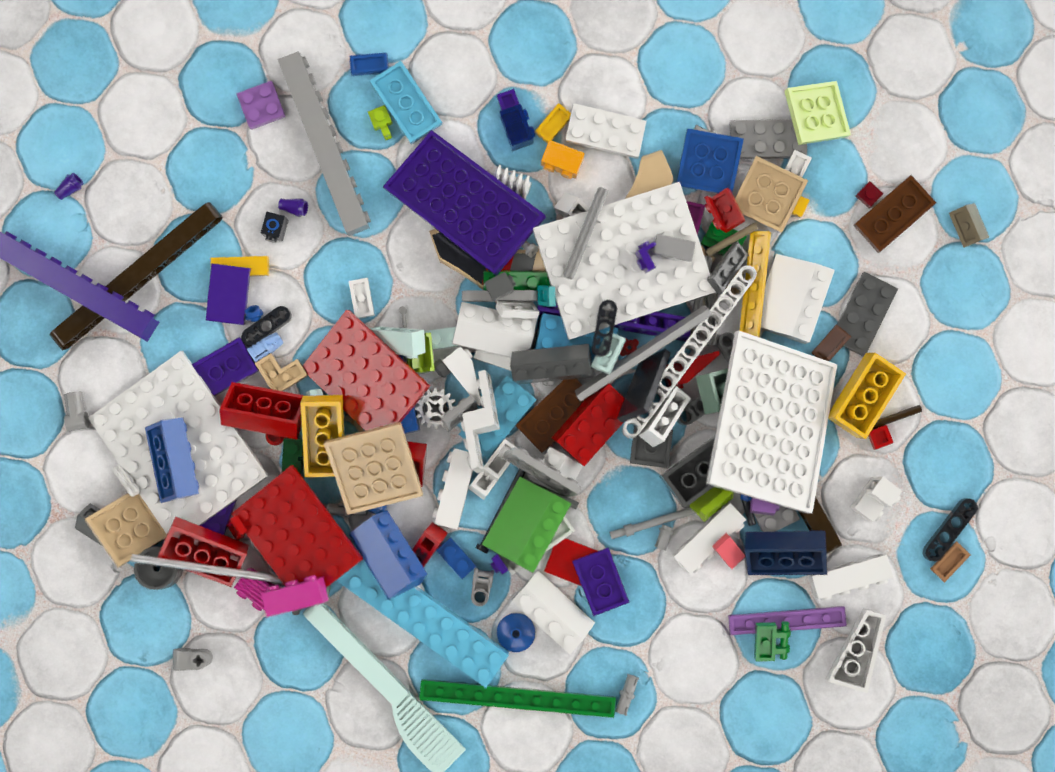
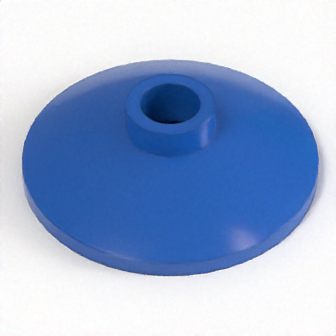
M512 613L505 616L498 624L497 638L504 649L510 652H522L532 645L535 638V627L526 615ZM514 630H518L520 632V635L518 637H514L512 635V632Z

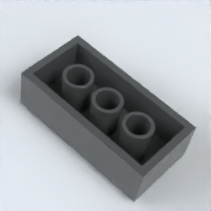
M715 436L660 475V478L684 508L714 487L706 484Z

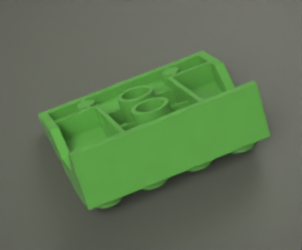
M519 477L482 545L534 573L571 503Z

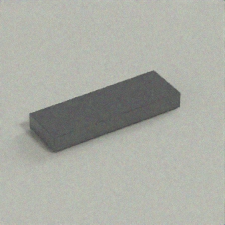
M738 241L732 243L707 279L717 294L724 292L748 257V254Z

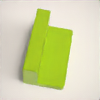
M714 486L689 506L705 522L733 499L734 492Z

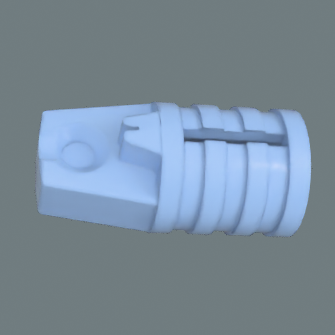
M276 332L256 342L247 350L254 361L257 362L268 354L273 353L284 342Z

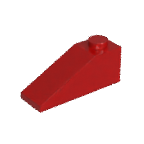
M716 351L697 356L675 386L683 389V385L687 384L718 357L720 352ZM680 363L673 364L675 371L680 372L683 370ZM664 378L666 387H670L671 381L668 378Z
M434 522L424 531L412 549L423 568L448 534V532Z

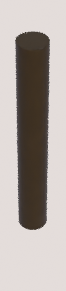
M920 405L878 419L872 430L920 413L922 408Z

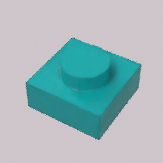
M538 285V305L556 306L555 286Z

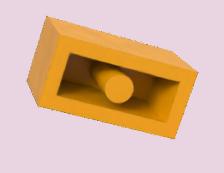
M549 140L541 160V166L546 171L559 172L561 176L567 179H576L585 153Z

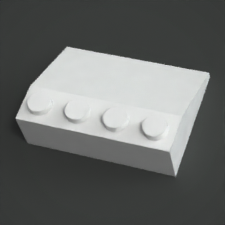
M775 254L765 283L760 329L802 344L809 343L835 270L817 263Z

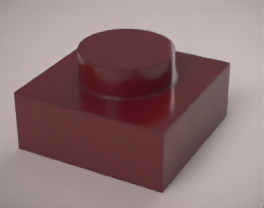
M869 181L857 193L856 197L866 207L871 208L884 193Z

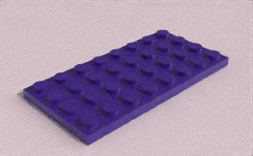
M433 130L427 134L383 186L387 192L495 276L498 275L531 236L533 228L538 227L546 218L544 213Z

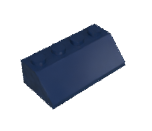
M825 531L745 532V555L748 575H827Z

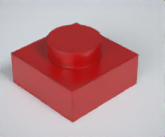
M887 425L871 430L868 435L874 450L894 443Z

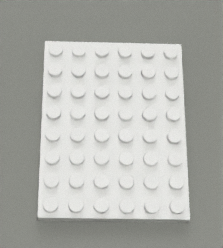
M680 182L602 206L572 280L565 278L563 274L589 210L533 228L550 285L555 286V300L569 340L595 331L598 308L605 300H612L617 305L615 325L716 292L707 281L710 272ZM657 234L696 242L691 262L653 254L654 247L647 252L656 267L648 273H645L644 270L641 271L636 262L638 258L635 252L639 250L638 246L644 242L649 241L650 244L654 242ZM607 304L606 307H603V310H606L605 317H600V319L612 321V318H608V314L613 309ZM601 323L599 325V330L609 327V325L607 323Z
M741 331L735 332L706 484L811 514L813 512L837 364Z
M184 351L178 352L88 418L119 465L124 468L123 471H127L134 480V484L139 487L140 496L166 534L175 516L201 525L269 477L237 428L221 425L219 411L221 405L215 396L212 395L201 376L198 375ZM183 417L184 423L187 426V439L191 445V458L195 464V477L199 483V494L160 503L145 427L161 420Z

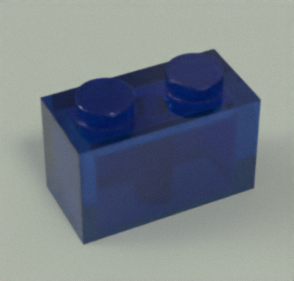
M521 104L499 111L500 119L512 151L532 145L533 138L536 135L533 127L528 125L529 115L527 110L522 109Z

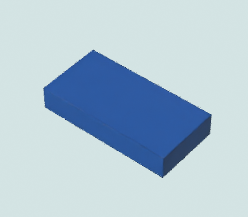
M387 52L349 56L352 76L381 74L389 69Z

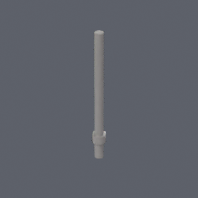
M687 508L634 525L627 524L623 526L624 528L609 532L611 539L624 535L628 537L634 535V532L696 513L691 508Z

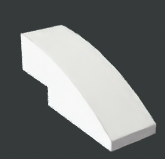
M504 439L485 464L484 472H480L468 489L484 500L510 465V462L502 458L505 451L516 446Z

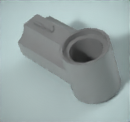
M82 392L64 394L67 414L64 416V424L67 431L89 428L90 420L84 408Z

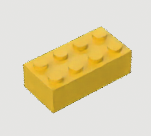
M865 353L829 411L828 419L854 437L866 439L906 373L877 353Z
M343 395L303 396L301 400L304 475L305 477H335L324 443L327 440L344 436Z

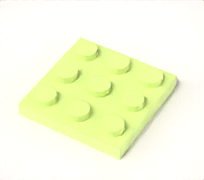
M837 81L791 87L784 91L798 145L846 138L851 135Z

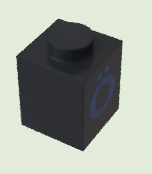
M266 211L261 234L269 242L276 243L277 240L283 242L289 220L283 215Z

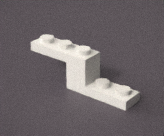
M486 370L479 371V378L477 379L478 388L482 392L480 397L482 408L462 413L463 420H461L462 429L466 434L464 445L469 452L467 463L469 468L476 473L484 472L478 435L500 429L491 375Z

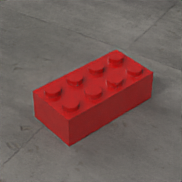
M232 382L219 409L221 425L297 440L302 428L301 400L304 395Z
M608 383L588 396L551 438L585 467L624 423L620 422L617 417L625 398Z

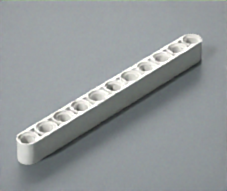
M744 266L739 270L710 309L712 313L710 317L716 319L717 325H710L708 318L701 322L664 370L661 381L664 378H668L671 381V386L665 387L660 381L656 392L660 397V401L652 403L648 417L641 418L638 416L625 422L622 428L625 437L633 439L639 435L756 278V270L752 266ZM742 273H748L751 279L745 280L742 277ZM733 287L737 288L739 295L732 294L730 289ZM719 303H726L728 310H722L719 307ZM703 333L706 340H698L696 334ZM685 348H692L694 356L686 355ZM680 363L683 370L680 372L675 371L673 364ZM627 425H635L637 432L630 434L626 429Z

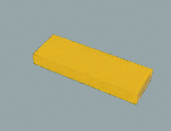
M268 256L211 258V263L251 268L250 276H269Z

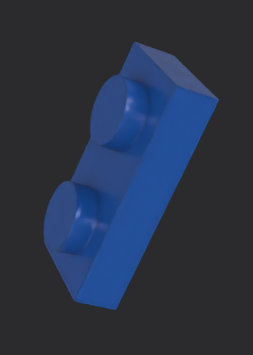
M449 538L436 550L461 579L476 567L475 563L452 538Z

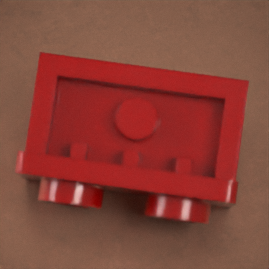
M729 188L724 189L713 197L708 195L704 197L706 201L705 207L710 214L712 213L714 217L712 220L713 224L718 230L720 229L727 233L746 221Z

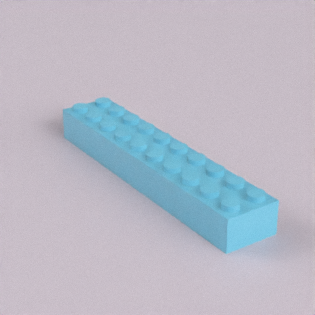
M364 559L336 580L485 688H487L509 656V651L418 586L388 600Z

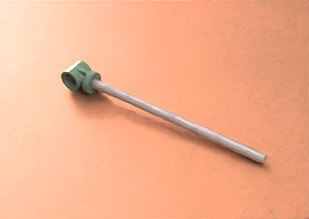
M136 554L131 556V562L282 583L275 574ZM331 585L326 588L328 596L330 593Z

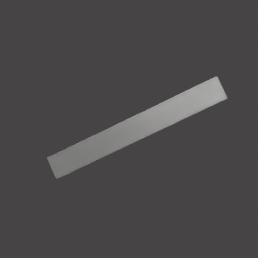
M705 305L617 362L610 375L602 372L576 389V396L580 401L584 400L712 316V313Z

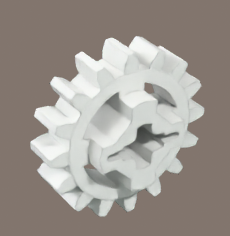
M434 388L433 393L428 389L427 395L422 396V401L419 400L417 402L420 406L416 407L415 410L420 411V414L416 417L423 418L421 424L423 425L427 422V428L429 429L432 425H434L435 430H438L439 425L443 427L442 420L437 422L430 420L434 417H443L446 403L449 405V410L455 408V406H452L456 402L455 399H449L451 397L450 393L444 395V389L440 393L437 388ZM433 396L442 397L439 400L432 401L430 399ZM430 402L436 406L440 404L439 409L443 415L437 412L432 413L433 408ZM425 403L428 405V412L424 414L423 410Z

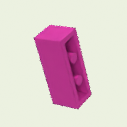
M316 575L306 577L304 582L300 583L297 580L286 582V586L279 588V585L267 587V591L261 594L266 617L322 604L329 600L324 578H316Z

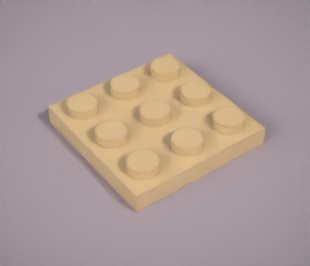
M755 156L735 200L743 215L782 233L808 180Z
M127 493L85 518V522L117 568L131 561L132 554L139 555L145 549L151 548L163 541L167 536L140 494L132 497Z

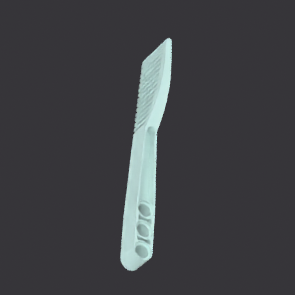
M324 603L308 607L303 614L310 623L392 704L398 731L412 753L431 772H445L466 750L462 744L455 739Z

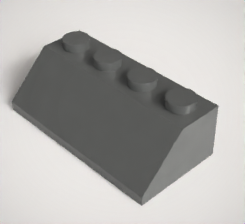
M589 344L514 351L511 354L510 368L513 381L517 384L594 377Z

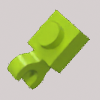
M383 105L368 111L375 131L381 129L385 141L391 139L392 136L388 126L393 123L386 106Z

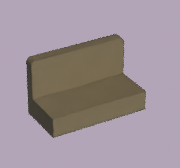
M975 203L965 205L949 213L963 248L989 238Z

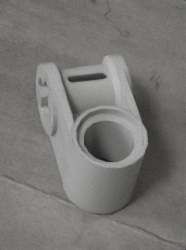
M475 567L471 600L476 606H483L488 602L494 570L489 572ZM481 591L485 594L486 599L483 602L475 600L477 592Z
M173 649V670L203 669L212 662V653L208 649Z

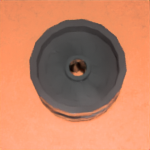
M161 547L147 548L139 555L158 557ZM134 563L133 570L135 578L140 585L151 590L172 587L178 582L183 569L160 566V571L157 572L158 567L156 565Z

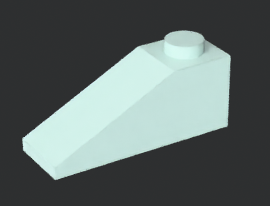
M383 326L370 328L398 355H406V358L413 359L418 358L419 354L425 353L424 330Z

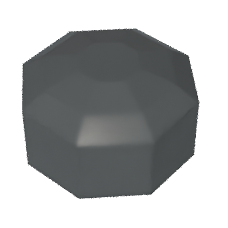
M441 359L434 363V369L439 376L445 378L450 374L451 371Z

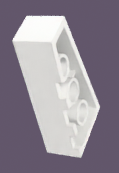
M863 608L825 678L828 682L868 693L886 619L885 614Z

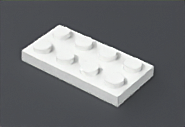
M573 103L565 142L638 159L646 121Z

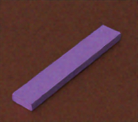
M844 606L728 615L730 635L755 634L756 623L775 622L777 629L781 628V622L787 621L791 631L847 626Z

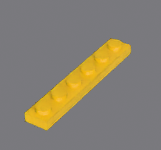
M754 231L750 233L747 266H752L756 270V278L743 295L739 331L756 337H760L771 238L769 231ZM746 273L745 280H750V275Z

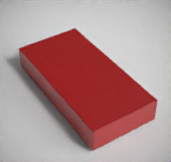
M237 515L230 518L227 527L234 538L239 541L244 538L247 530Z

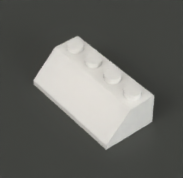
M462 302L452 344L511 358V354L514 351L530 350L537 319H505L500 316L496 309Z
M539 570L512 598V602L569 654L583 641L595 624L589 616Z

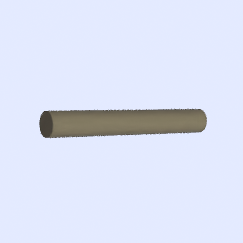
M756 223L750 224L706 249L705 254L710 257L758 229Z

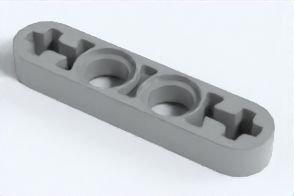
M487 290L462 291V301L493 302ZM514 290V292L494 302L538 301V291Z

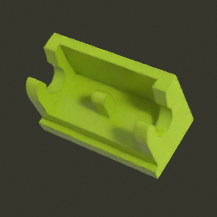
M424 333L425 353L419 354L418 358H406L407 364L417 374L435 371L431 333Z

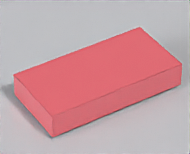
M727 533L712 546L731 569L746 557Z

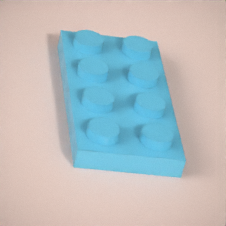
M402 61L370 80L371 85L410 144L415 143L431 130H435L442 125V121Z
M506 376L494 391L500 429L478 435L481 454L488 459L537 400L509 376ZM462 430L458 435L465 439L466 434Z

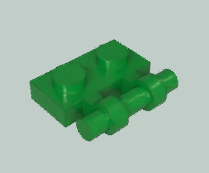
M782 621L781 628L777 629L775 622L756 623L754 650L756 662L775 661V654H780V659L782 660L787 659L790 652L788 638L791 636L789 622ZM776 638H781L780 644L776 645Z

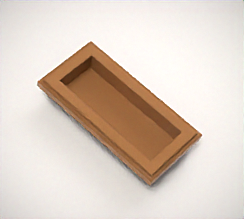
M956 541L930 569L945 583L971 554Z

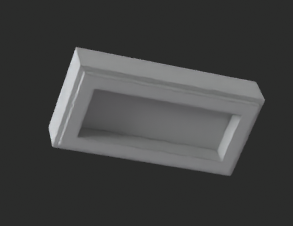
M661 234L656 235L655 243L657 245L654 247L653 254L688 262L692 261L696 242Z

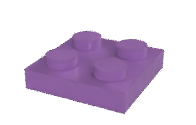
M272 80L236 93L250 130L286 117Z

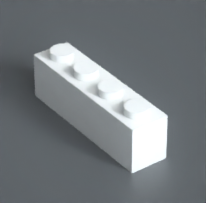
M454 448L453 452H449L447 463H450L449 470L444 471L442 479L445 482L444 489L439 490L437 500H440L439 508L435 507L432 518L436 519L435 524L453 529L459 528L473 470L469 468L467 463V457H469V452Z
M728 502L672 556L688 573H696L702 568L703 565L701 563L706 558L709 560L717 553L712 546L725 533L730 536L734 531L736 533L745 526L743 523L746 519Z
M878 554L827 569V575H808L815 598L821 599V601L832 599V595L838 593L839 595L850 594L851 590L858 588V590L867 589L870 587L869 584L888 583V579L894 578L888 557L885 554Z

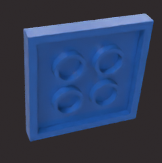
M687 128L676 183L680 182L681 187L715 193L729 188L733 193L744 138Z

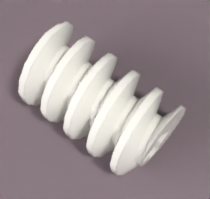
M499 165L495 169L493 176L515 191L519 196L523 193V199H526L532 184L530 176L528 175L523 179V173H520L516 177L515 170L508 174V168L506 167L502 172L501 165Z

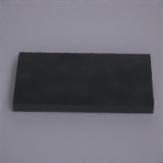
M667 349L649 356L638 364L617 417L620 422L628 421L650 411L670 357V352Z

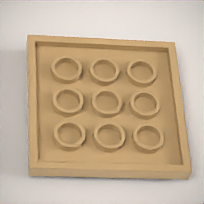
M401 422L325 441L324 445L348 515L423 496Z

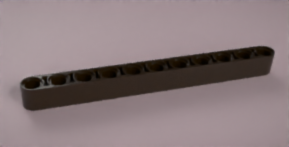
M211 202L205 203L105 286L108 288L107 292L110 294L113 291L124 297L122 301L125 302L221 222L223 216ZM82 305L53 329L50 337L61 350H66L105 318Z

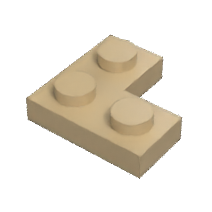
M270 353L255 363L272 390L285 391L308 376L298 359L281 368L273 354Z

